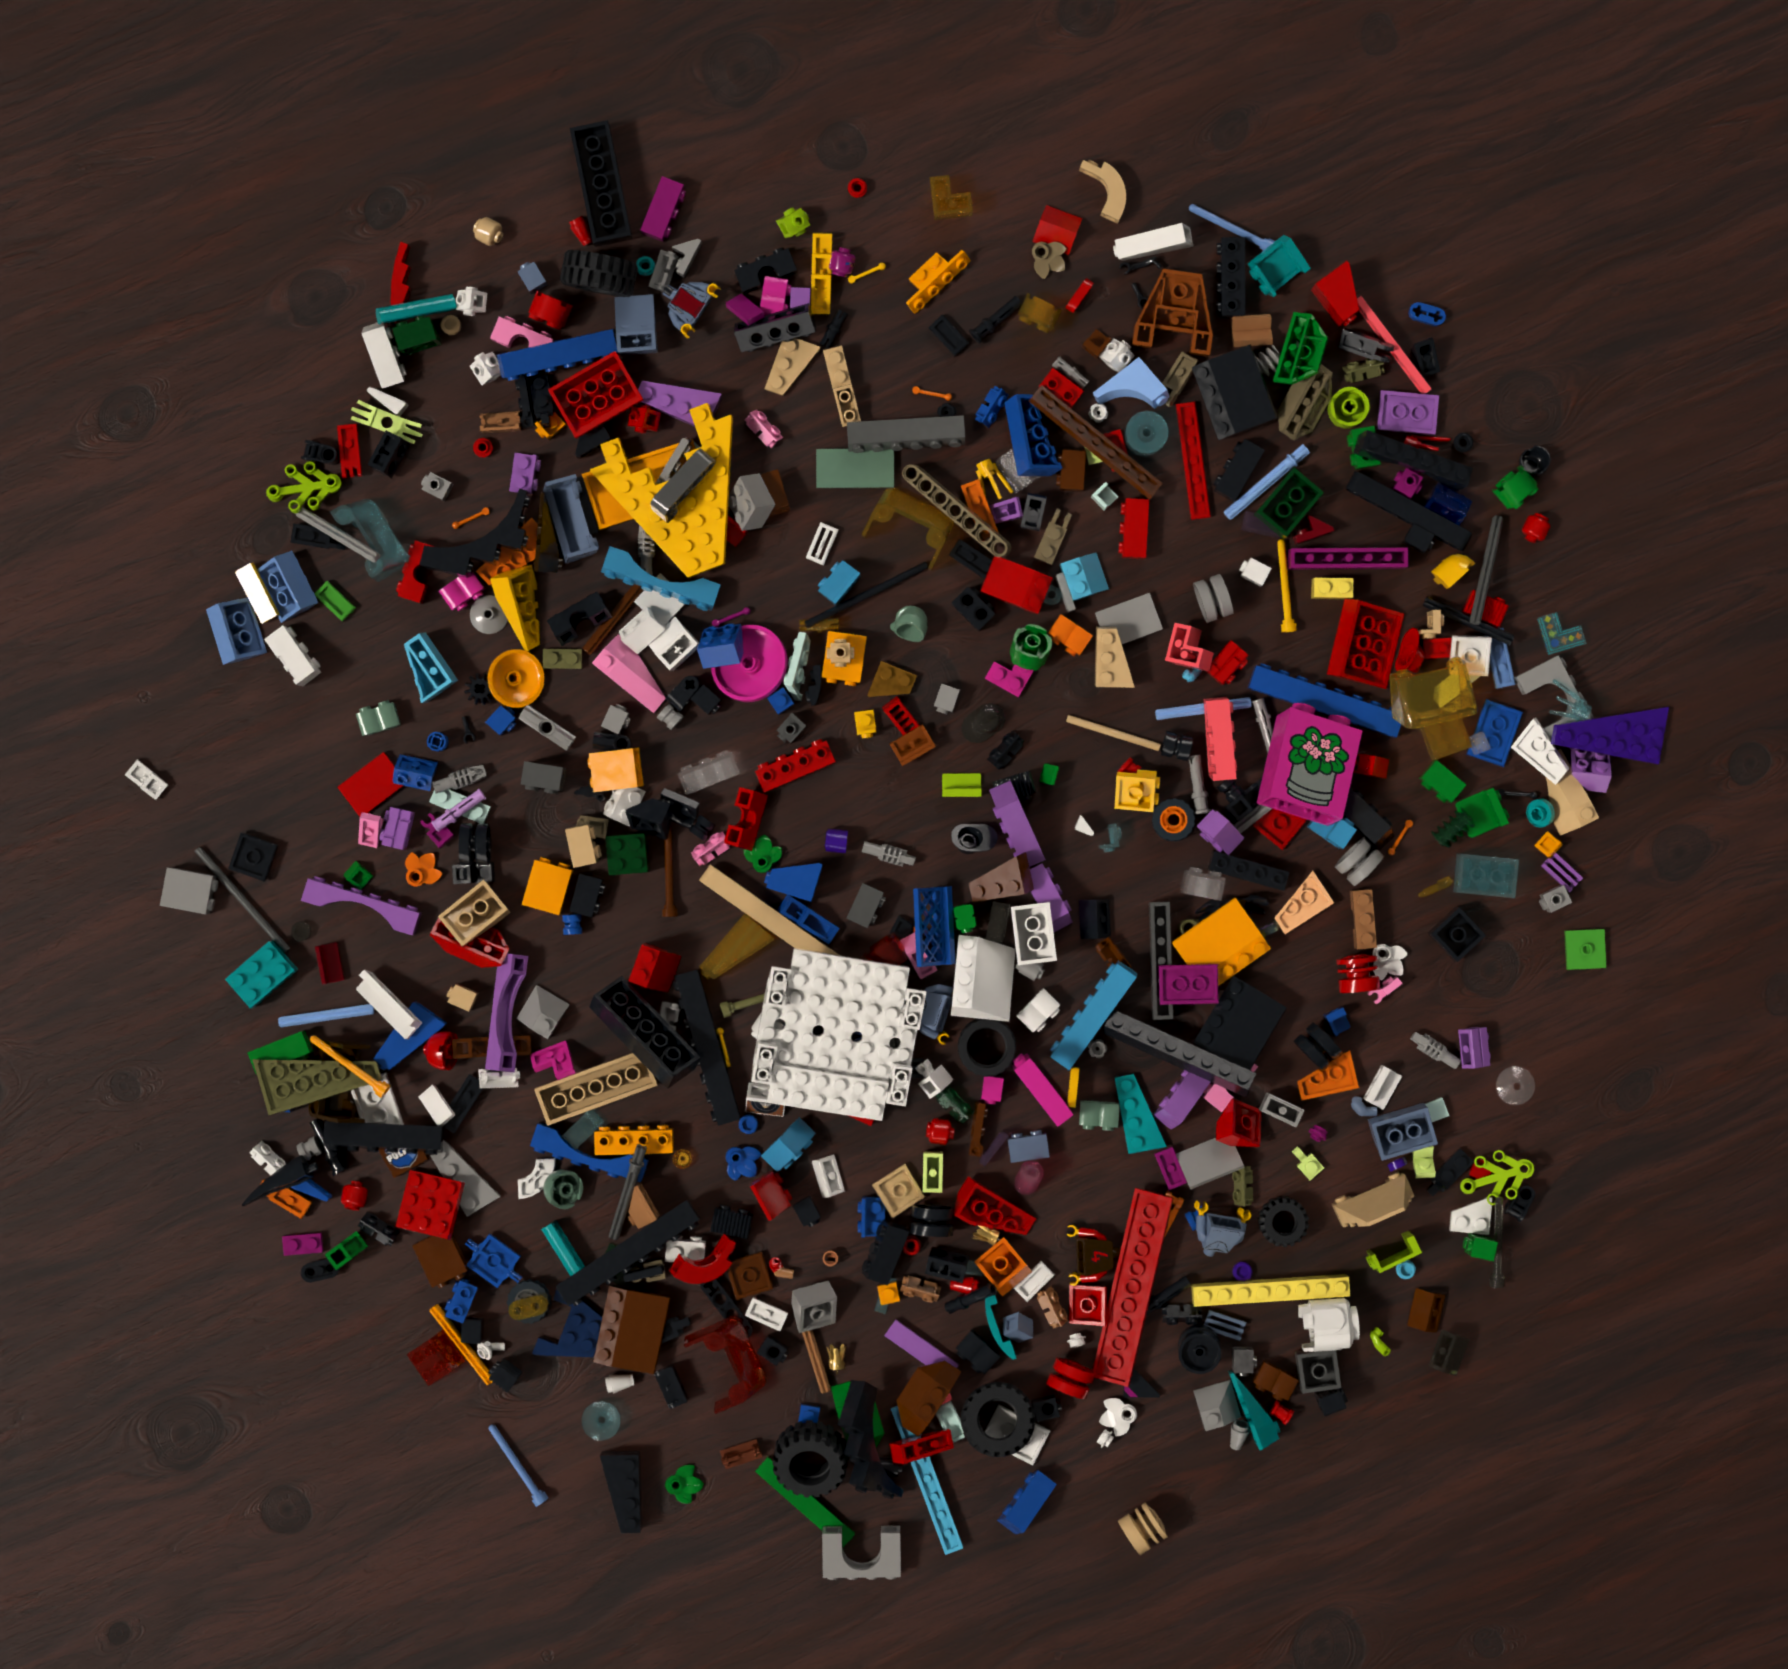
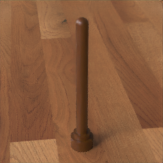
M670 825L668 838L664 840L666 905L662 909V917H678V911L675 905H673L672 826Z

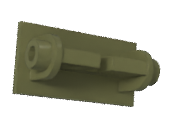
M1367 358L1364 362L1358 363L1354 361L1348 363L1347 366L1342 367L1346 373L1344 375L1346 383L1364 380L1363 373L1365 372L1367 379L1381 376L1384 373V362Z
M1244 1166L1245 1168L1232 1173L1234 1205H1252L1253 1187H1246V1184L1253 1183V1170H1251V1166Z

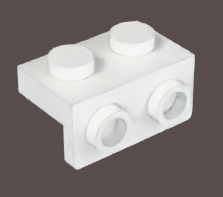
M638 787L612 790V795L604 806L603 814L630 826L625 812L628 808L640 804L646 791Z

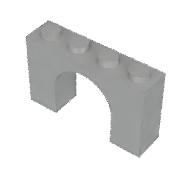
M1559 655L1514 677L1522 695L1545 684L1556 685L1566 694L1568 706L1565 714L1559 720L1543 728L1550 739H1552L1553 727L1556 724L1594 718L1589 709L1586 710L1583 704L1585 699L1580 692H1577L1575 688L1576 682L1572 675H1568L1566 671L1567 664Z
M823 1526V1578L829 1580H836L838 1578H847L849 1580L867 1578L874 1580L878 1577H885L886 1579L901 1577L900 1526H881L880 1552L873 1560L864 1563L855 1562L844 1553L842 1548V1526Z

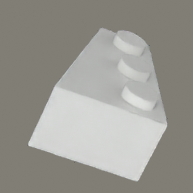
M375 323L363 327L361 334L381 388L404 382V376L407 373L404 365L399 362V350L393 344V334L390 327L387 326V323L380 325Z
M282 625L264 640L276 657L284 664L285 670L289 671L293 676L294 683L298 686H304L321 673L318 669L321 666L314 657L312 659L307 654L309 650L304 643L301 642L299 644L296 640L297 634L291 627L287 628V626Z

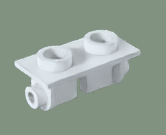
M515 1068V1072L478 1069L480 1088L519 1087L518 1079H520V1072L517 1071V1068Z
M263 1141L259 1142L250 1151L251 1158L260 1166L265 1162L268 1164L264 1170L270 1175L286 1165L285 1161Z

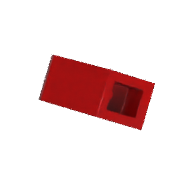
M1357 754L1353 773L1386 778L1390 759Z

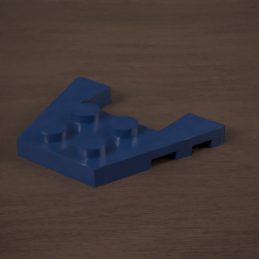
M556 1290L553 1300L566 1304L559 1291ZM584 1301L576 1306L572 1303L569 1305L571 1310L558 1344L538 1337L532 1354L593 1358L603 1316Z

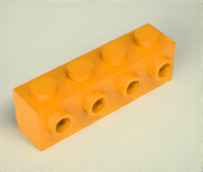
M649 1125L638 1126V1129H630V1126H618V1130H611L610 1126H601L599 1130L594 1132L595 1155L634 1154L637 1144L647 1147L645 1154L673 1153L674 1131L673 1128H669V1125H657V1129H649Z

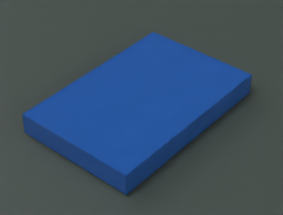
M1485 699L1466 755L1504 767L1523 712Z

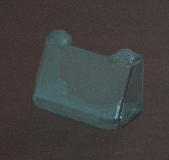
M363 499L341 505L330 512L337 523L341 525L351 523L356 528L358 527L369 546L380 554L377 562L366 559L365 568L371 579L380 582L401 569L405 562L408 561L407 553L372 500Z

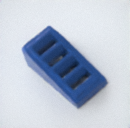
M312 1179L291 1187L326 1202L332 1198L329 1192Z

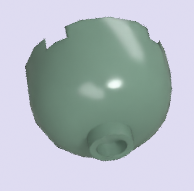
M556 1170L544 1182V1196L550 1204L559 1209L572 1208L576 1200H580L582 1197L583 1182L573 1171Z

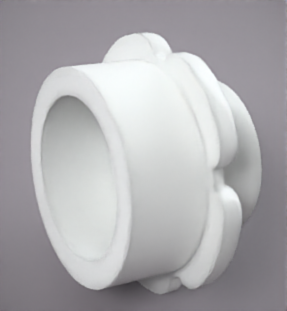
M1094 404L1091 406L1089 416L1095 422L1100 423L1108 417L1107 407L1104 404Z
M1081 1333L1070 1335V1339L1067 1342L1070 1344V1348L1085 1345L1084 1338L1086 1337L1081 1336Z
M1105 1429L1097 1440L1101 1448L1104 1445L1108 1447L1114 1439L1111 1436L1112 1431L1109 1432Z

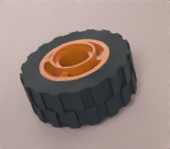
M1176 798L1162 801L1155 808L1152 816V825L1155 832L1166 841L1175 842L1183 840L1192 832L1195 825L1193 809H1191L1188 803ZM1170 815L1178 816L1179 823L1177 825L1169 824L1168 817Z

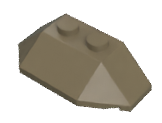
M1321 364L1318 374L1292 384L1278 409L1280 432L1295 441L1299 437L1313 431L1331 399V378L1333 372Z

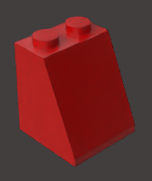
M1346 261L1318 281L1311 289L1338 327L1342 324L1346 327L1357 317L1356 313L1359 311L1350 263Z
M644 943L641 945L628 981L645 988L668 993L682 956Z

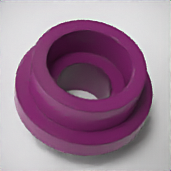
M1314 1125L1308 1131L1311 1134L1310 1137L1317 1142H1321V1140L1326 1141L1327 1139L1326 1135L1328 1132L1320 1126Z

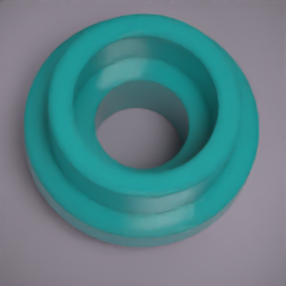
M643 256L636 262L637 272L640 275L649 276L653 273L655 263L652 258ZM644 263L649 264L647 270L642 269Z

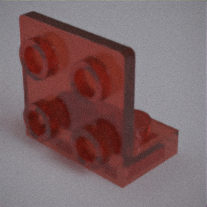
M443 1329L407 1354L428 1386L452 1372L465 1361Z

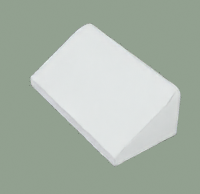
M834 1154L812 1161L822 1198L845 1192Z

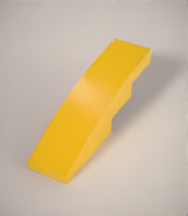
M813 232L812 314H830L832 270L829 269V263L832 253V233Z

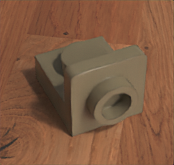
M580 815L576 826L590 824V828L594 827L596 837L606 839L608 819Z

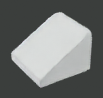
M1079 815L1075 830L1093 836V830L1084 818Z

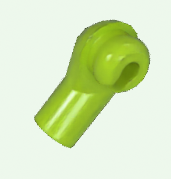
M1375 1327L1370 1332L1373 1345L1383 1356H1388L1391 1349L1380 1339L1383 1336V1332L1378 1327Z

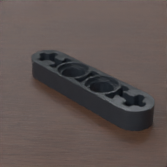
M718 1279L713 1280L712 1286L715 1289L718 1286L720 1290L715 1291L712 1296L710 1293L713 1290L709 1286L705 1287V1283L700 1284L703 1292L735 1334L741 1339L749 1338L753 1332L752 1324ZM717 1294H724L726 1302L718 1304L715 1301ZM730 1309H735L738 1312V1317L734 1320L727 1317V1311ZM741 1317L743 1318V1321H741L740 1323L744 1327H749L747 1330L748 1334H741L739 1332L741 1330V1327L738 1324L736 1325V1327L733 1325L734 1323L738 1322Z

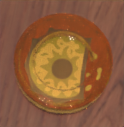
M685 1149L676 1151L672 1159L673 1164L679 1169L688 1168L692 1163L691 1153Z

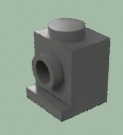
M791 713L777 729L779 732L777 736L785 744L787 741L792 743L807 726ZM788 726H793L794 731L792 733L786 731Z

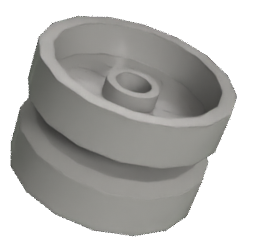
M1220 574L1209 578L1210 588L1204 580L1193 583L1200 610L1207 623L1217 620V609L1223 617L1234 614L1229 591Z
M1365 837L1356 842L1334 866L1341 874L1353 868L1347 875V880L1353 886L1365 879L1384 858V855L1378 849L1372 850L1366 855L1372 843Z

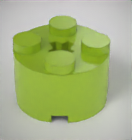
M1355 387L1342 388L1332 396L1328 403L1329 418L1337 427L1344 429L1354 428L1366 418L1370 407L1369 400L1363 392ZM1347 404L1353 408L1350 412L1344 408Z

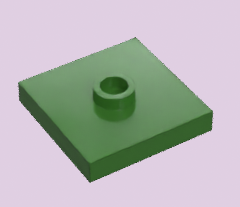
M1605 929L1564 931L1566 970L1606 968Z

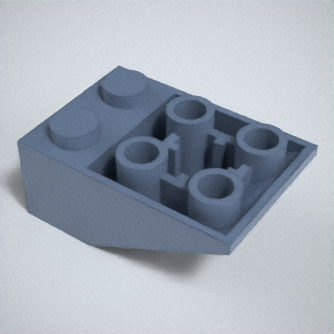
M654 295L615 297L616 341L619 356L658 353Z

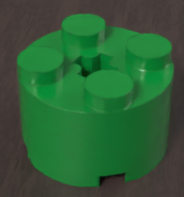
M1522 465L1517 467L1519 471L1516 473L1511 471L1495 485L1497 489H1492V492L1507 509L1519 508L1524 503L1523 499L1528 495L1532 496L1539 489L1537 482Z
M1029 624L1026 627L1017 629L1010 647L1012 663L1024 669L1039 670L1048 659L1052 647L1051 636H1048L1047 631L1043 627L1035 624Z

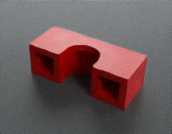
M415 540L414 544H411L409 547L408 555H410L408 563L405 562L402 573L404 577L402 581L398 582L396 592H398L397 596L423 604L428 586L417 580L416 572L421 567L419 564L424 546H435Z
M739 787L734 806L741 809V818L736 825H728L724 839L725 844L749 851L753 850L768 795Z

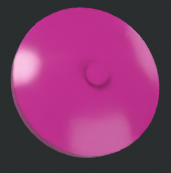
M758 625L742 626L744 654L740 664L712 667L711 671L716 685L724 694L737 701L755 702L768 697L780 686L787 671L788 659L782 641L772 631Z

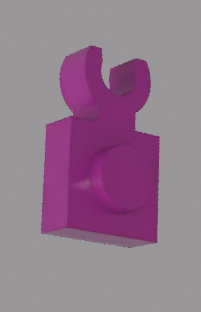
M431 813L428 814V816L431 818V822L436 820L435 816H433ZM423 820L420 821L422 826L430 829L426 834L440 849L454 837V834L447 826L438 832L431 822L426 824Z

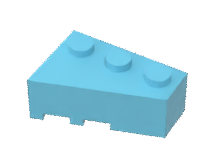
M426 632L417 634L404 644L410 667L414 673L415 684L419 690L421 703L429 702L458 681Z

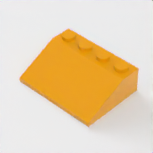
M1233 898L1171 942L1186 965L1218 964V986L1271 949L1236 898Z

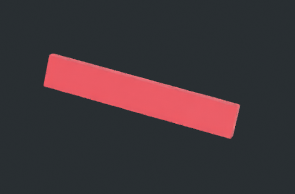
M1363 297L1357 298L1360 314L1381 342H1387L1395 346L1393 351H1389L1418 391L1421 394L1429 392L1431 387Z

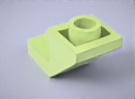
M1434 1146L1412 1152L1416 1178L1435 1177Z

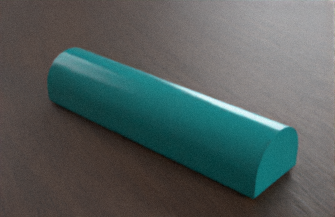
M453 294L376 308L377 323L380 325L417 318L423 315L427 316L452 311L457 305Z
M557 1220L541 1229L570 1276L585 1267Z

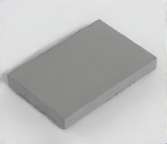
M1150 593L1095 613L1099 627L1117 628L1121 644L1163 629Z
M1216 1138L1176 1154L1190 1190L1245 1168L1236 1146L1226 1145L1216 1141Z

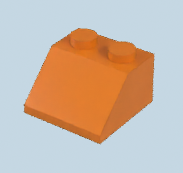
M1004 1237L974 1261L987 1279L995 1285L1002 1297L1032 1273V1270Z

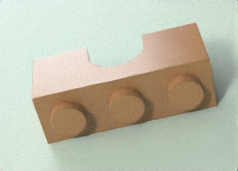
M1372 889L1351 890L1350 902L1354 915V949L1377 948Z

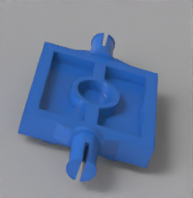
M489 1233L486 1239L479 1245L470 1238L464 1244L474 1251L472 1258L466 1266L496 1288L508 1277L517 1282V1284L522 1279V1276L513 1271L521 1255Z

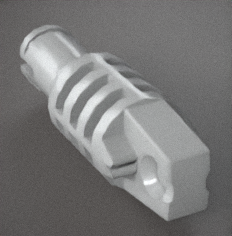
M639 525L638 555L641 557V569L653 575L652 557L655 555V541Z
M483 765L473 766L450 773L447 778L433 781L432 785L437 794L450 788L456 790L474 784L486 778L487 775Z
M865 841L862 849L863 853L877 856L881 861L902 867L904 863L913 866L916 859L915 856L908 855L907 850L888 844H882L881 846Z
M1417 1032L1412 1034L1410 1040L1418 1044L1417 1049L1436 1061H1443L1453 1069L1458 1067L1461 1059L1448 1052L1446 1046L1427 1034L1424 1036Z

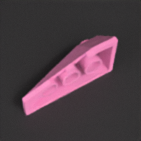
M619 634L592 662V664L651 712L655 713L665 701L666 697L640 656L622 642Z

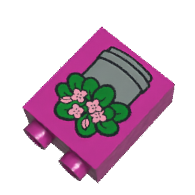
M1294 703L1292 707L1276 716L1257 804L1329 826L1343 819L1362 730L1350 727L1351 720L1347 717L1329 715L1328 719L1314 715V707L1303 703Z

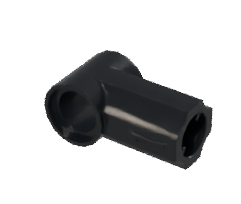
M594 732L592 749L606 751L621 750L618 747L620 739H626L628 745L625 749H630L632 741L624 735Z

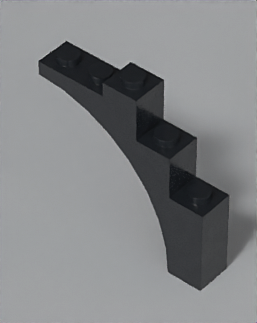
M519 489L515 502L507 516L495 529L484 537L456 547L438 548L424 546L419 565L423 568L467 578L468 573L471 574L474 563L471 562V559L494 565L495 560L499 561L501 549H498L499 546L522 552L523 547L527 546L529 536H526V531L519 529L525 523L526 515H523L524 508H528L530 503V496H528L527 490Z
M851 1380L838 1425L845 1429L844 1432L849 1434L843 1454L848 1456L851 1462L855 1463L849 1484L856 1487L855 1490L861 1493L873 1491L881 1492L882 1496L888 1499H893V1497L902 1498L904 1490L896 1485L887 1475L875 1446L873 1412L878 1388L866 1381Z

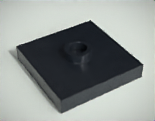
M241 832L228 869L266 882L279 845Z

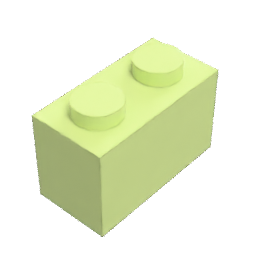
M923 1151V1192L942 1193L943 1151Z

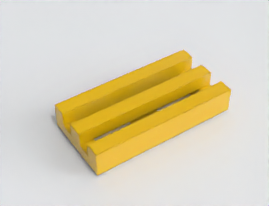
M1072 1067L1070 1070L1067 1105L1076 1108L1078 1089V1067Z

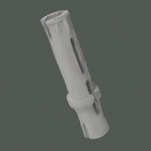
M1264 698L1252 701L1257 715L1255 719L1256 722H1259L1268 752L1273 729L1270 722L1271 715L1267 712Z

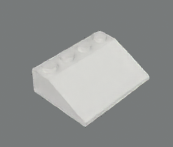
M959 935L951 1016L1009 1022L1015 948L980 937Z

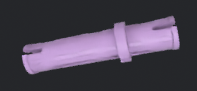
M477 789V791L450 810L446 809L443 815L431 823L440 832L450 823H455L457 818L485 800L486 797L480 789Z

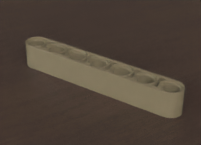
M907 465L902 471L903 478L996 557H1004L1011 552L1009 541L918 465ZM912 468L917 472L914 479L909 476V471ZM927 480L931 483L929 491H926L923 487L924 482ZM940 493H944L946 496V501L943 504L938 500ZM956 505L961 509V513L958 516L953 514V508ZM970 518H973L976 522L972 529L967 524ZM985 530L990 533L988 541L982 538V533ZM999 543H1003L1005 546V551L1002 554L997 551Z

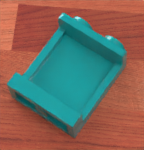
M1285 235L1281 236L1247 264L1251 269L1249 271L1250 275L1260 282L1259 288L1265 295L1272 297L1277 295L1276 290L1300 271L1306 273L1311 269L1292 239Z

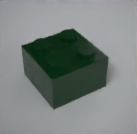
M426 315L415 318V321L411 323L407 321L396 324L397 327L392 328L398 349L404 356L442 345L435 322L430 317H426Z
M646 833L606 837L609 875L649 872Z

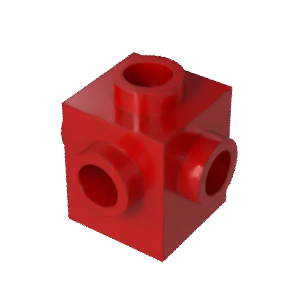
M640 404V407H632L628 426L634 427L635 432L646 434V431L657 432L661 413L651 410L652 407Z

